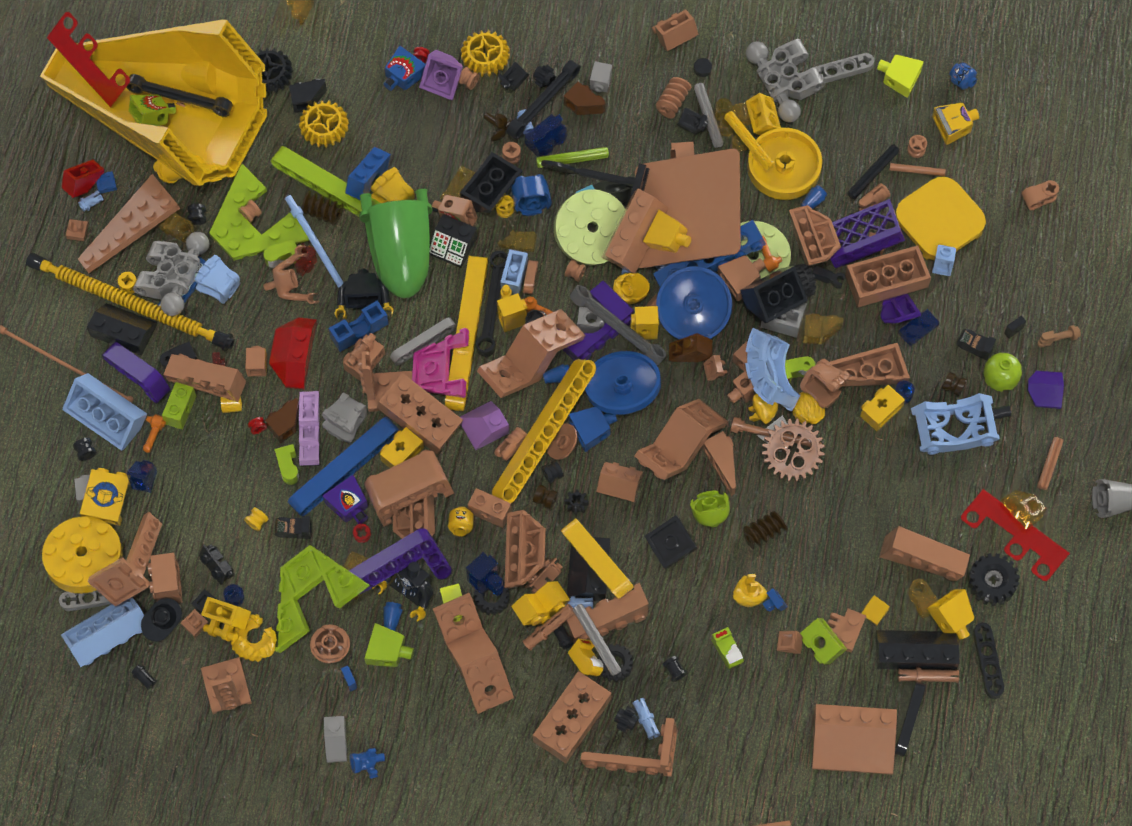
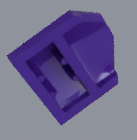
M908 294L883 300L880 317L884 323H899L921 316V312Z
M1037 370L1028 379V392L1034 406L1062 408L1063 373Z

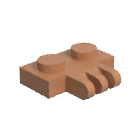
M847 609L845 617L831 613L830 618L836 621L829 619L827 624L834 627L831 629L847 648L846 651L852 653L866 615L851 609Z

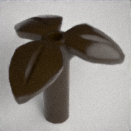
M488 112L485 113L484 119L498 128V131L490 140L498 141L505 137V131L513 119H510L507 123V118L502 114L495 113L494 117Z

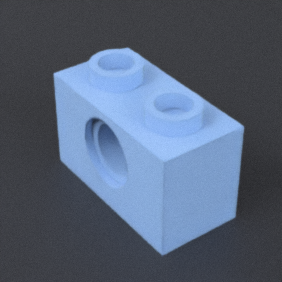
M509 250L500 282L501 289L504 285H508L512 290V295L517 293L520 295L528 265V253Z

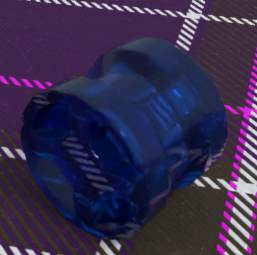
M905 380L900 381L896 385L895 391L905 399L904 404L912 400L915 390L913 384Z
M231 584L224 589L223 596L226 603L238 607L244 603L245 596L239 585Z

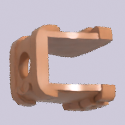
M821 359L806 372L801 381L800 388L804 393L808 392L819 403L820 407L823 409L828 408L837 400L841 394L839 388L848 381L851 374L833 367L828 360Z

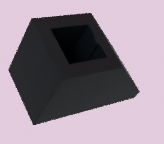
M314 79L309 82H297L289 85L294 113L307 110L308 105L313 107L314 101L316 103L319 102L327 91L325 79Z

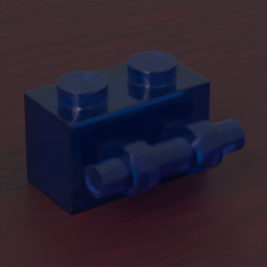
M551 114L525 135V145L537 157L548 155L557 144L560 145L565 141L567 128L561 123L563 121L560 115L555 117Z
M484 552L466 567L467 581L480 594L488 588L498 596L503 592V580L497 572V561L491 555L487 556Z

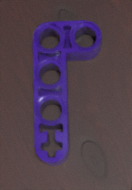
M114 342L102 354L103 359L110 366L142 387L146 395L153 402L158 403L171 390L163 376L156 369L119 343Z

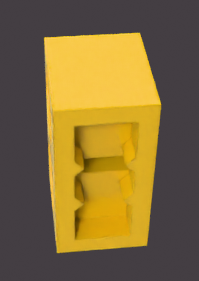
M758 93L746 101L755 134L762 135L769 130L781 128L772 97Z

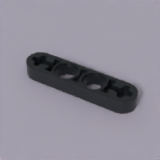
M981 622L975 626L973 631L974 642L986 695L989 698L997 699L1004 692V682L992 628L989 624ZM980 628H983V631H987V633L985 634V642H982V634L978 633L980 631ZM989 647L992 650V654L989 656L983 655L981 648ZM988 665L994 666L996 673L993 675L988 674L985 671V667ZM993 679H995V687L999 688L997 693H995L994 690H990L993 686Z
M920 682L915 684L896 746L895 754L904 757L926 684Z

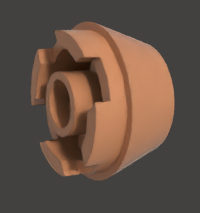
M336 625L322 626L313 634L310 641L312 654L316 659L324 663L340 661L346 656L350 648L348 634Z

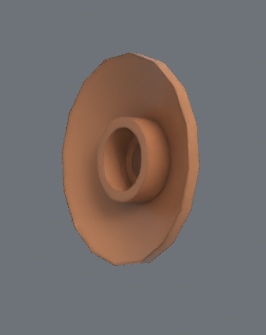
M568 423L561 426L547 448V453L551 458L560 460L567 457L573 451L577 442V431L574 426Z

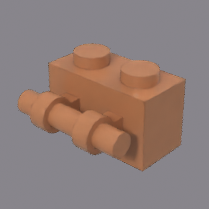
M687 10L678 14L674 13L669 19L661 20L652 27L653 33H657L659 42L667 51L699 35L695 20Z
M372 333L366 334L363 339L360 338L356 342L351 353L348 352L343 359L344 370L360 381L358 359H362L361 352L368 351L370 353L372 370L385 355L384 346L375 340L376 336Z
M605 462L600 472L597 492L634 502L643 472L636 470L635 467L630 466V468L620 466L616 462H613V464Z

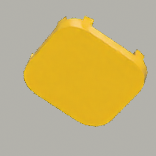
M948 177L932 179L898 204L895 213L900 228L903 229L916 246H919V249L923 252L922 256L927 261L928 259L935 261L938 245L954 247L957 252L974 239L978 240L986 224L985 215L978 205L956 181Z

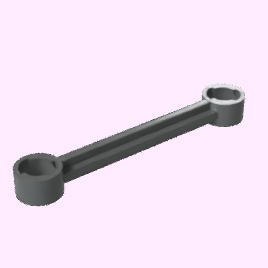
M577 285L570 293V298L576 305L587 307L644 352V355L653 360L656 365H659L665 359L666 352L661 346L650 344L594 300L586 287Z

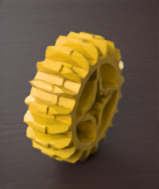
M489 29L487 33H483L481 30L480 34L474 32L473 37L468 36L467 41L463 42L461 59L464 66L468 67L471 71L480 73L482 77L487 73L490 77L492 72L497 75L498 70L503 71L504 66H507L510 58V49L507 46V41L503 40L502 35L497 36L496 31L490 34Z
M321 100L320 104L314 101L313 107L308 105L307 110L302 112L303 116H300L299 128L301 129V135L304 136L306 142L310 141L311 145L317 143V146L320 147L321 144H324L327 148L328 144L331 143L334 146L335 141L340 143L341 137L345 138V132H348L347 125L349 121L347 113L343 111L342 106L338 107L336 102L331 105L329 100L327 103Z

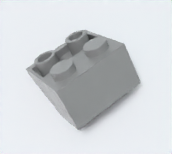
M807 303L799 305L768 323L761 321V328L797 338Z

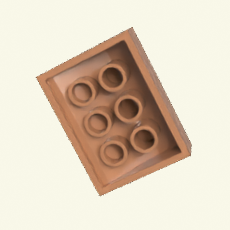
M816 704L813 725L812 769L893 775L897 709Z

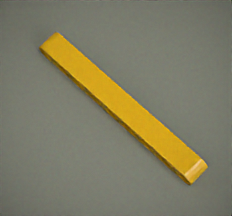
M469 256L456 334L460 332V329L467 328L469 330V342L466 347L453 349L448 380L464 379L466 381V397L446 395L445 406L450 410H465L488 267V258Z
M577 359L571 364L492 490L493 496L509 503L515 501L595 374L596 365L593 361Z

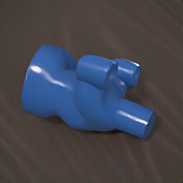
M371 748L367 749L366 752L350 754V765L353 773L367 770L370 779L377 778L378 771L374 767L376 762L385 761L384 753L375 754L376 749Z

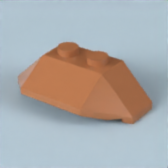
M807 205L789 210L795 237L806 265L825 262L841 248L830 218L812 210Z
M433 494L398 510V516L393 515V532L403 539L422 528L427 529L433 537L435 532Z
M525 510L507 513L505 588L524 585L545 564L546 528Z

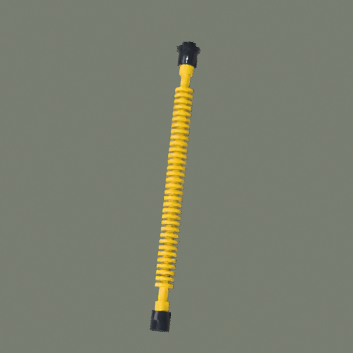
M33 252L27 257V267L38 271L54 273L56 279L124 306L139 314L141 313L194 337L198 335L204 336L206 340L211 341L212 344L222 348L225 352L228 349H232L235 339H233V334L231 333L226 334L220 331L202 328V323L193 321L180 314L176 316L166 315L161 310V306L150 303L145 299L86 276L64 265L56 267L52 265V262L47 261L46 258Z

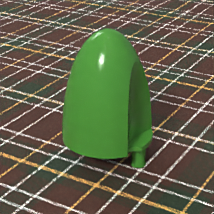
M427 189L415 191L417 200L391 201L373 206L371 194L360 195L362 211L359 214V218L366 225L368 243L377 275L383 285L399 298H410L417 294L428 275L430 251L428 215L433 210L432 205L428 203Z

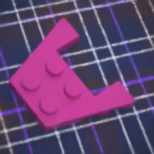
M467 328L460 329V332L453 336L451 334L446 336L445 340L438 344L434 342L415 352L413 355L412 381L430 393L466 397V381L464 379L448 380L450 350L468 346L469 330Z

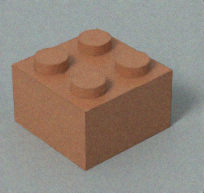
M167 553L150 556L151 563H148V572L152 580L149 586L153 599L158 601L163 598H170L178 603H182L180 568L175 554Z

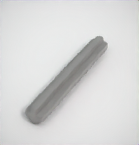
M695 84L694 90L703 114L708 115L706 121H708L707 128L713 146L715 148L722 147L723 139L704 84Z
M582 604L573 608L575 615L612 676L617 675L621 672V668Z

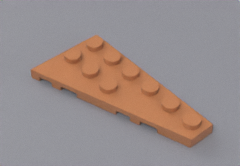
M152 174L78 258L79 262L89 274L175 213L180 207Z

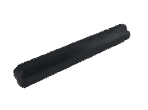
M892 144L849 189V197L856 199L899 153V148L895 144Z

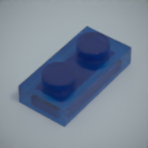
M927 309L921 313V316L914 318L902 327L898 334L911 347L938 327L940 322Z

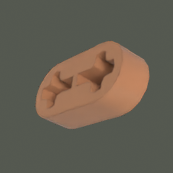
M528 261L523 293L533 295L538 261Z

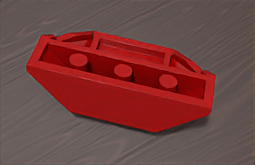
M298 317L275 329L269 365L286 388L305 389L317 324L316 319Z

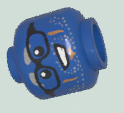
M966 63L955 64L949 73L951 82L963 90L969 87L972 88L977 82L976 70Z

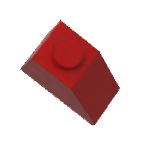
M93 159L63 171L62 189L73 198L85 194L97 182L105 169Z

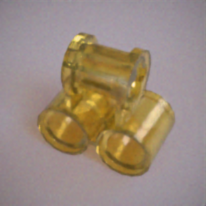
M721 98L716 102L714 115L720 121L719 130L722 136L730 137L735 132L731 126H724L728 124L724 117L729 111H733L744 126L751 124L745 102L732 105L731 101L726 98Z

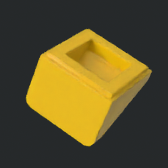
M874 595L861 614L866 615L868 620L878 625L889 611L890 606Z

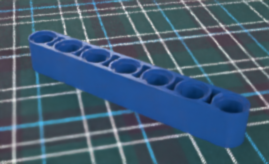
M388 417L382 418L289 498L288 503L301 517L305 516L323 501L324 494L355 474L376 456L384 445L390 444L400 429Z

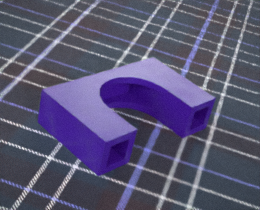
M604 281L600 282L590 291L594 300L629 326L631 324V314H634V310ZM605 323L597 332L584 333L586 336L582 341L562 350L573 361L577 359L588 360L596 349L600 350L603 348L608 339L615 338L619 333Z

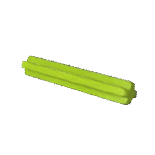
M607 147L541 156L536 158L538 168H542V160L563 164L608 158L609 152Z

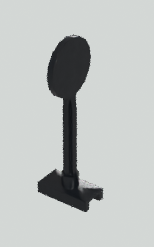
M542 160L541 162L543 167L557 172L579 174L584 177L626 185V187L632 188L630 199L636 189L645 190L650 170L646 168L647 165L639 164L635 177H623L585 168L577 169L570 165L550 160Z

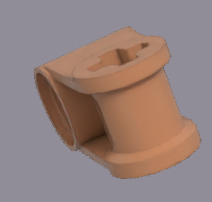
M1049 180L1026 188L1021 192V195L1028 209L1035 210L1056 200L1059 185L1057 182Z

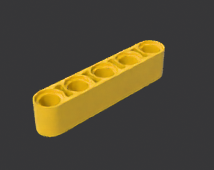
M576 518L561 530L567 540L618 600L634 588L629 579Z

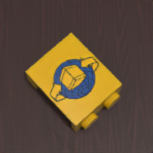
M104 468L91 469L80 515L95 517L109 524L120 526L122 522L120 514L127 487L132 484L128 474L122 472L113 474Z

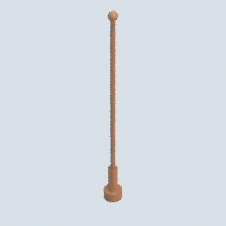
M0 325V333L2 335L6 334L81 376L86 374L7 331V328ZM111 388L113 391L127 399L129 402H133L132 396H126L118 392L117 390Z

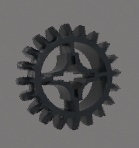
M266 48V51L259 49V53L255 54L265 64V72H262V83H266L267 93L269 95L271 91L277 93L279 88L284 90V85H289V80H292L293 72L292 63L288 60V56L286 54L283 55L281 50L277 52L275 48L272 51H269V48Z

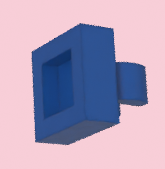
M772 588L767 592L770 599L763 603L766 610L770 612L777 608L783 611L788 607L777 590Z

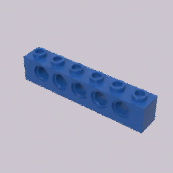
M751 220L740 226L741 241H748L745 245H741L738 253L713 257L714 261L712 263H707L709 258L673 263L653 274L659 286H661L670 274L684 267L699 266L716 272L718 271V266L761 250L766 245V242L755 222Z

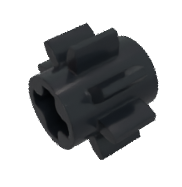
M549 65L538 66L533 73V77L536 80L535 84L541 88L548 87L556 78L553 73L554 69Z
M578 489L574 493L568 492L569 499H564V504L568 505L567 512L572 511L575 515L580 511L584 513V506H588L589 503L588 500H584L586 493L581 494Z
M627 706L626 710L619 709L614 719V722L618 723L617 729L623 732L627 729L633 730L639 718L635 716V709Z

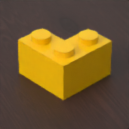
M558 581L547 582L535 594H524L511 607L523 625H543L555 613L565 607L570 599Z

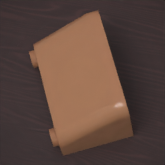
M424 450L419 455L377 475L369 476L364 483V487L383 527L392 523L391 517L394 514L398 516V510L433 494L434 498L438 497L437 493H443L445 498L454 494L435 453L429 450Z

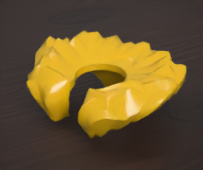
M250 614L245 630L234 627L233 633L238 634V639L235 642L231 641L232 650L239 657H243L245 660L249 659L250 661L256 660V662H259L262 658L272 656L277 641L276 633L272 627L264 629L262 639L258 643H250L247 640L248 632L259 628L263 623V618H260L258 614Z

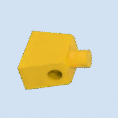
M658 210L643 242L652 249L676 253L680 246L688 247L690 245L691 237L686 235L688 229L663 211Z
M953 589L927 608L942 632L956 633L959 640L970 635L966 625L974 620V615L965 589Z

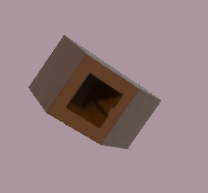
M577 82L564 95V105L576 115L603 114L605 112V100L600 95H595L591 92V89L585 84L582 85L580 82Z
M696 333L669 343V361L701 362L712 357L713 340Z
M295 398L292 401H287L281 409L270 413L265 420L267 428L280 443H283L297 431L299 418L298 399Z

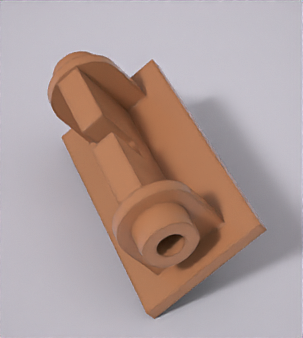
M547 558L544 566L538 573L527 581L528 583L525 588L532 587L531 592L535 594L547 583L546 577L553 581L562 572L561 569L563 568L558 562L554 563L557 558L550 560Z

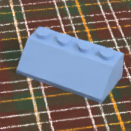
M89 373L74 379L62 409L121 451L126 448L141 430L147 416L146 412Z
M133 597L117 606L109 605L64 632L61 636L80 667L91 664L100 655L109 653L115 646L126 643L133 635L142 633L141 620L144 614Z

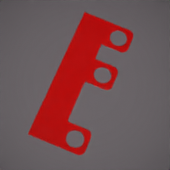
M65 12L47 39L111 108L130 83V78L120 68L116 70L110 80L90 59L98 47V43L90 34L86 33L80 42L76 44L70 35L77 27L78 22L70 12ZM66 17H70L73 20V26L70 29L64 26L63 22ZM86 39H90L93 42V48L90 51H87L83 46ZM118 74H122L125 77V84L122 86L116 83V76Z
M984 489L961 515L962 521L972 528H977L986 517H989L1014 537L1005 546L1004 551L1014 560H1021L1029 549L1040 555L1041 557L1031 568V571L1043 581H1048L1070 554ZM975 511L978 513L979 520L976 523H971L967 520L969 512ZM1012 544L1021 545L1023 550L1020 555H1013L1010 552ZM1040 564H1046L1049 566L1050 572L1048 575L1042 576L1038 573L1037 567Z

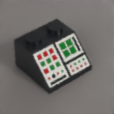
M443 214L434 230L429 255L462 268L477 240V228Z

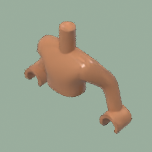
M297 246L295 254L273 268L274 281L263 285L265 291L276 288L278 296L282 299L307 301L310 304H318L320 302L313 300V296L318 293H289L290 290L298 287V280L293 269H284L291 266L300 257L308 255V253H301L302 248L306 246Z

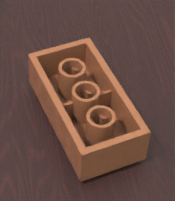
M918 245L847 265L845 273L857 307L928 288L931 280Z
M403 373L379 400L377 405L381 412L403 429L407 427L423 440L425 446L436 454L440 452L463 421V419ZM406 400L408 403L403 404L401 401ZM417 411L422 412L423 415L421 414L420 416H418ZM436 423L438 427L434 428L432 424Z
M578 671L533 734V742L564 763H567L611 701L612 693ZM586 699L587 702L580 703V700ZM575 715L576 718L569 719V716ZM564 731V734L557 735V732Z

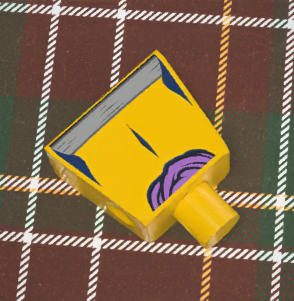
M963 103L935 107L932 118L945 144L948 145L971 132L973 121L979 119V113L977 109L967 111Z

